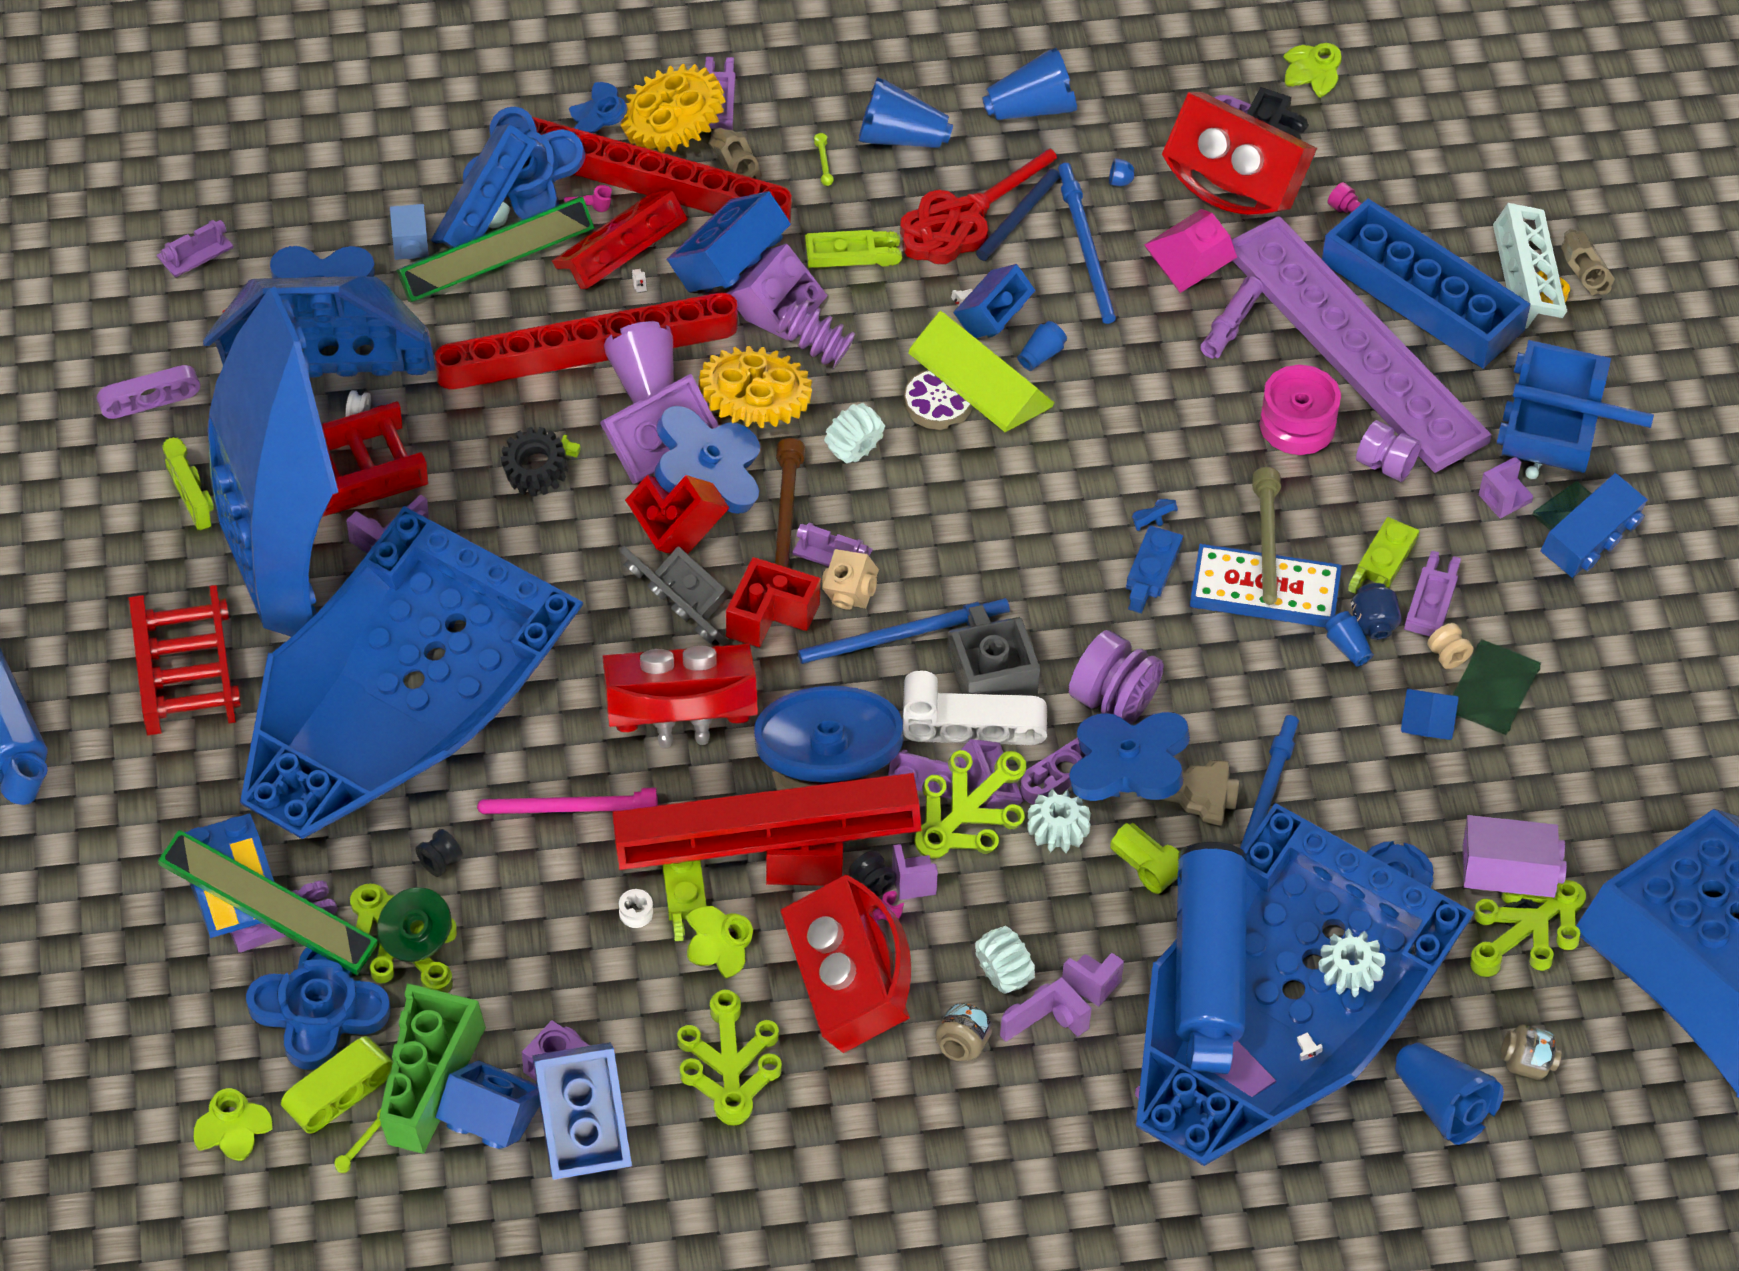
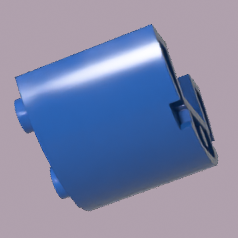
M1528 340L1525 354L1518 352L1514 373L1520 374L1518 384L1601 402L1611 358ZM1515 398L1514 402L1507 401L1502 421L1509 423L1501 422L1497 445L1503 446L1501 454L1503 456L1517 457L1521 460L1585 473L1598 416Z

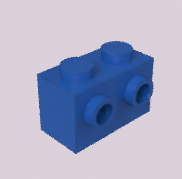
M1017 264L994 269L983 278L953 313L965 330L973 337L987 336L991 338L1004 329L1005 324L1023 307L1024 303L1036 290Z

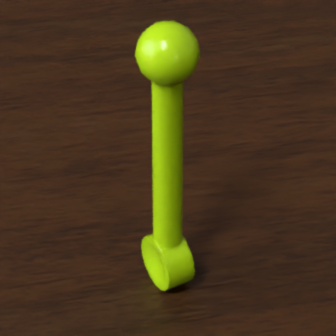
M818 133L814 136V144L819 147L823 171L821 183L824 186H830L834 178L829 173L825 149L827 135Z
M381 1109L378 1110L377 1119L347 1154L338 1156L335 1159V1169L339 1173H346L350 1170V1161L381 1126L379 1119Z

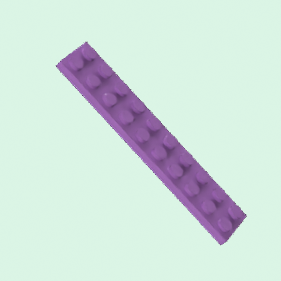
M1280 216L1232 239L1237 258L1232 261L1248 278L1253 276L1261 281L1264 295L1389 426L1394 428L1398 435L1405 433L1421 441V449L1418 456L1434 473L1490 443L1492 434Z

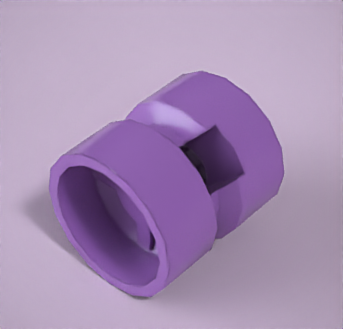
M1375 420L1369 426L1360 442L1356 461L1374 470L1381 466L1384 475L1402 482L1409 475L1418 458L1421 441L1405 433L1396 436L1394 428Z

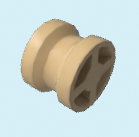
M1455 623L1446 624L1437 629L1427 642L1430 650L1433 653L1439 654V662L1445 669H1453L1463 664L1472 655L1474 649L1469 640L1461 637L1462 631Z

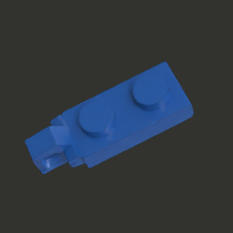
M1149 525L1127 577L1126 589L1132 590L1129 597L1130 604L1128 610L1142 614L1149 596L1155 598L1161 596L1182 546L1183 535Z

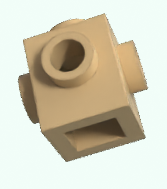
M835 549L829 568L825 569L822 576V589L832 600V604L839 608L847 610L852 609L853 606L866 608L869 598L876 591V577L879 569L868 554Z

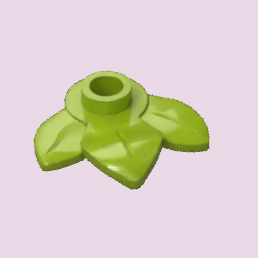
M1321 43L1315 47L1299 45L1291 48L1284 54V59L1290 63L1285 74L1286 87L1311 83L1315 94L1321 98L1336 86L1338 82L1336 70L1342 61L1341 51L1336 45L1331 43ZM1322 56H1329L1328 58H1325V59L1320 58V57H1322Z
M714 906L696 908L687 914V921L697 933L688 945V960L699 966H710L717 963V967L725 979L740 972L745 964L744 948L750 944L753 934L750 921L745 916L736 913L725 915ZM728 928H732L736 932V939L730 935Z
M232 1088L222 1089L211 1099L209 1112L196 1121L193 1136L194 1143L199 1151L219 1145L221 1151L228 1158L242 1161L253 1150L254 1134L267 1133L272 1130V1119L265 1107L248 1103L247 1098L239 1091ZM228 1107L235 1108L232 1112H223Z

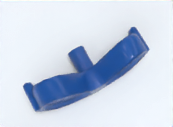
M1159 499L1153 508L1134 512L1132 518L1136 530L1140 531V527L1149 524L1153 520L1156 521L1157 526L1163 525L1162 515L1178 511L1176 500Z

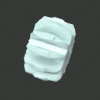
M864 403L852 404L846 411L842 410L840 415L833 419L832 425L826 429L827 435L824 441L838 459L843 460L846 464L852 461L857 462L862 456H868L872 448H876V443L883 437L882 432L885 425L871 407L866 406Z
M1051 789L1048 797L1038 794L1035 804L1029 808L1027 829L1029 835L1035 836L1037 846L1047 843L1050 853L1055 847H1061L1067 853L1070 845L1079 848L1083 842V837H1087V834H1089L1091 813L1089 807L1083 806L1081 798H1070L1068 789L1063 795H1057Z
M1003 926L991 930L975 942L976 956L980 961L979 966L983 968L986 977L990 979L992 985L998 988L1000 992L1006 994L1019 990L1035 978V964L1030 958L1031 954L1025 948V943H1022L1019 939L1018 934L1009 927Z
M1348 928L1345 931L1344 939L1333 933L1330 937L1331 945H1323L1321 948V956L1323 958L1319 961V971L1325 973L1324 982L1326 986L1337 983L1336 992L1339 995L1346 988L1351 989L1354 997L1359 994V987L1371 992L1374 988L1373 981H1381L1383 978L1381 967L1385 965V955L1379 953L1380 944L1378 940L1367 942L1368 934L1365 931L1357 938L1353 937L1352 931ZM1349 960H1353L1355 965H1350Z

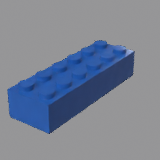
M1369 198L1325 236L1322 260L1332 270L1483 369L1525 331L1531 303Z

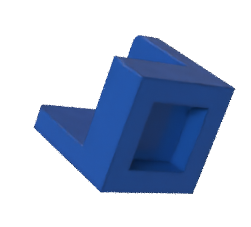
M1407 689L1401 732L1451 740L1459 697Z

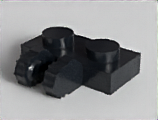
M1260 87L1247 111V114L1300 140L1302 139L1300 133H1304L1309 126L1304 116L1288 111L1291 105V96Z

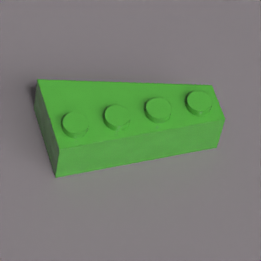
M407 983L405 1007L400 1015L397 1044H394L392 1053L393 1065L391 1074L387 1078L379 1119L388 1145L424 1154L440 1122L435 1117L449 1074L468 1065L486 1026L477 1000Z

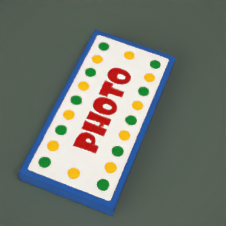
M1199 544L1190 607L1325 627L1326 623L1335 616L1342 565L1276 555L1277 601L1272 605H1268L1263 601L1262 556L1260 552Z

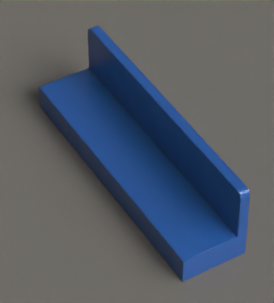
M510 124L496 126L431 241L435 244L444 243L452 248L484 235L537 142Z

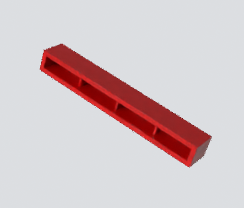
M914 773L612 812L619 870L767 851L768 849L780 850L922 831L920 805Z

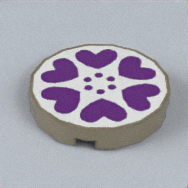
M929 370L922 371L913 376L905 387L903 399L905 410L909 412V417L915 423L925 428L936 430L949 429V425L963 423L971 413L972 405Z

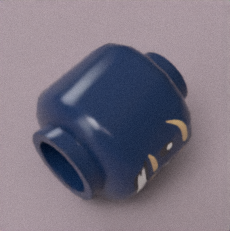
M1381 583L1362 586L1351 600L1353 616H1356L1364 635H1369L1374 640L1385 639L1391 636L1392 631L1400 625L1402 620L1396 593Z

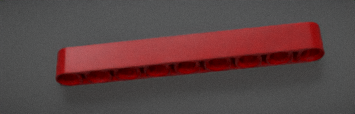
M532 117L537 131L541 135L556 130H568L579 137L585 149V160L582 167L573 175L644 195H649L651 192L673 190L680 205L712 214L718 212L730 199L770 191L791 223L792 196L790 191L783 186Z
M715 293L447 343L440 346L435 352L437 382L445 389L454 390L609 361L604 348L606 339L612 334L614 340L622 335L621 328L639 322H659L660 328L666 329V325L669 326L673 335V348L729 338L738 329L737 300L731 294Z

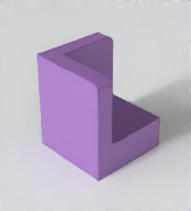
M1517 457L1483 473L1479 496L1500 519L1532 503L1533 500L1531 492L1518 479L1521 461Z
M901 844L893 845L892 870L896 874L895 885L899 900L936 895L938 870L936 864H931L930 856L904 859Z
M1113 953L1102 964L1086 954L1077 962L1068 958L1063 966L1062 978L1078 994L1099 1007L1121 983L1124 960Z

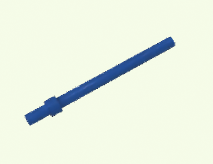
M1062 163L1059 165L1058 170L1062 181L1061 193L1063 200L1068 203L1102 321L1105 324H1110L1116 320V316L1081 201L1083 198L1080 183L1075 181L1071 164Z
M1006 598L984 604H979L977 601L963 605V609L800 649L798 650V657L800 663L804 664L964 623L970 626L968 622L970 607L983 605L988 617L1010 612V607Z
M1293 715L1285 716L1279 736L1273 739L1269 751L1271 759L1240 846L1242 850L1268 814L1285 761L1291 758L1295 746L1293 738L1299 723V719Z

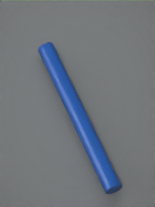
M1517 383L1513 392V397L1649 428H1651L1654 414Z

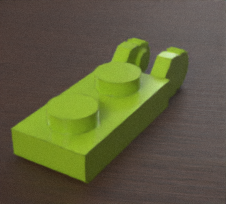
M873 230L807 233L805 235L808 268L872 265L876 263L882 267L899 264L902 261L901 259H903L901 250L897 249V246H900V237L894 231L873 232Z
M169 437L168 440L166 439L163 442L164 445H162L166 457V468L197 530L211 527L209 512L214 510L211 497L207 490L201 491L199 488L201 486L199 474L196 467H190L186 459L188 452L183 441L178 439V437Z
M1387 516L1358 564L1357 570L1350 581L1348 591L1356 594L1358 589L1362 587L1365 579L1384 584L1389 588L1417 542L1420 530Z
M700 860L662 865L669 921H672L675 941H684L685 929L682 919H686L687 914L692 910L706 906Z

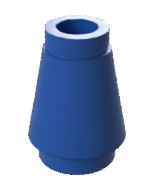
M1052 321L1039 324L1021 353L1017 356L1019 363L1025 369L1032 371L1035 367H1038L1062 351L1064 343L1067 341V336Z
M1344 611L1326 623L1325 629L1328 632L1326 637L1356 667L1367 663L1374 654L1370 650V646L1362 628L1358 624L1356 616H1352L1349 611Z

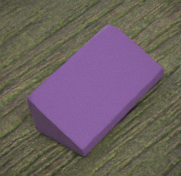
M970 739L961 749L968 752L973 761L971 768L967 771V784L971 793L995 772V762L1004 753L1000 742ZM957 757L958 762L961 763V767L965 768V760L961 757ZM1006 761L1007 768L1011 770L1008 762ZM1016 782L1011 784L1004 783L979 808L1003 809L1011 804H1021L1023 799Z

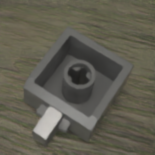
M983 605L970 607V615L968 616L970 627L952 630L948 633L947 653L962 694L1038 695L1040 666L1022 618L1015 617L990 623Z

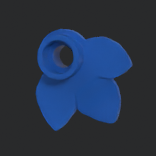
M605 82L594 83L592 87L593 100L569 107L571 116L577 122L574 128L589 133H594L603 126L619 123L627 113V105L622 98L618 97L617 88Z

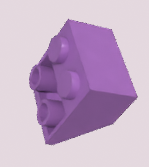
M784 244L763 251L760 261L749 267L727 294L735 297L738 311L746 321L788 340L789 328L780 334L776 332V328L790 306L795 301L797 305H800L804 301L809 300L807 312L811 313L819 307L828 295L789 245Z

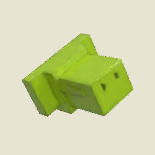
M563 435L561 441L566 455L577 458L581 450L580 444L569 442L567 435Z

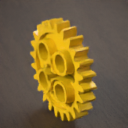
M682 64L678 71H674L673 67L669 66L665 74L657 70L656 78L645 77L644 81L646 84L644 86L635 85L636 94L626 95L629 103H626L627 113L621 120L622 123L620 125L631 144L635 143L636 146L645 147L650 150H654L657 147L661 153L667 147H671L672 151L676 152L678 144L682 143L686 148L689 147L690 139L701 140L700 132H711L709 123L719 122L716 114L724 112L721 105L726 102L723 96L724 91L715 74H709L705 67L699 71L697 65L694 64L687 70L685 64Z
M747 346L746 352H741L737 347H733L732 354L721 350L720 357L711 355L710 362L703 363V370H700L698 385L705 401L709 403L710 411L720 409V418L730 415L732 416V423H736L741 419L744 420L746 427H749L752 422H757L760 428H764L765 422H770L774 427H778V420L789 424L791 416L799 419L801 411L806 412L808 403H810L812 380L807 379L808 371H800L801 363L790 364L791 356L779 358L777 350L767 354L764 347H761L758 352H754L750 346Z

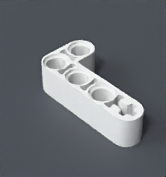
M914 671L909 673L904 680L903 734L907 739L916 742L967 743L970 739L1000 742V744L1036 745L1042 743L1047 737V704L1042 698L1036 696L938 693V680L933 673Z

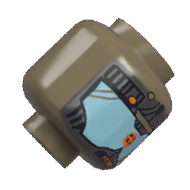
M967 1003L955 1004L947 1010L936 1030V1041L943 1054L955 1061L973 1060L981 1054L992 1034V1023L988 1015L981 1008Z
M1521 1024L1514 1031L1509 1030L1506 1033L1501 1047L1500 1058L1505 1061L1509 1072L1535 1080H1542L1550 1070H1557L1562 1050L1556 1047V1038L1553 1033Z

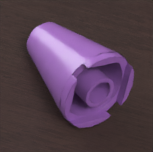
M639 322L621 328L622 335L614 340L612 334L606 339L604 343L605 354L633 404L674 383L673 335L669 326L666 325V329L660 328L659 322Z

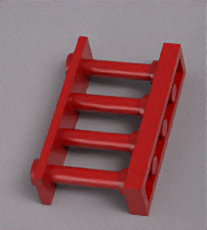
M398 401L321 424L338 488V493L332 495L322 517L428 485L427 463L422 452L408 456L396 431L403 429L401 407ZM383 435L394 460L374 466L363 440ZM349 445L360 471L340 476L329 451Z
M217 585L209 586L212 604L154 612L153 609H146L143 595L129 597L142 713L147 736L162 734L160 719L167 718V714L226 706L228 724L236 723L234 708L241 707L238 685L231 686L222 624V621L229 620L226 598L219 599ZM214 618L216 633L157 641V637L150 638L149 631L156 630V626ZM218 647L219 662L161 670L160 667H153V660L160 659L159 655ZM222 677L223 691L171 699H164V696L157 697L156 689H162L164 684Z

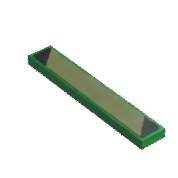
M577 197L399 268L397 273L408 302H413L595 228L584 197Z
M178 830L158 860L159 866L321 956L337 962L343 968L356 975L359 974L378 944V940L181 830Z

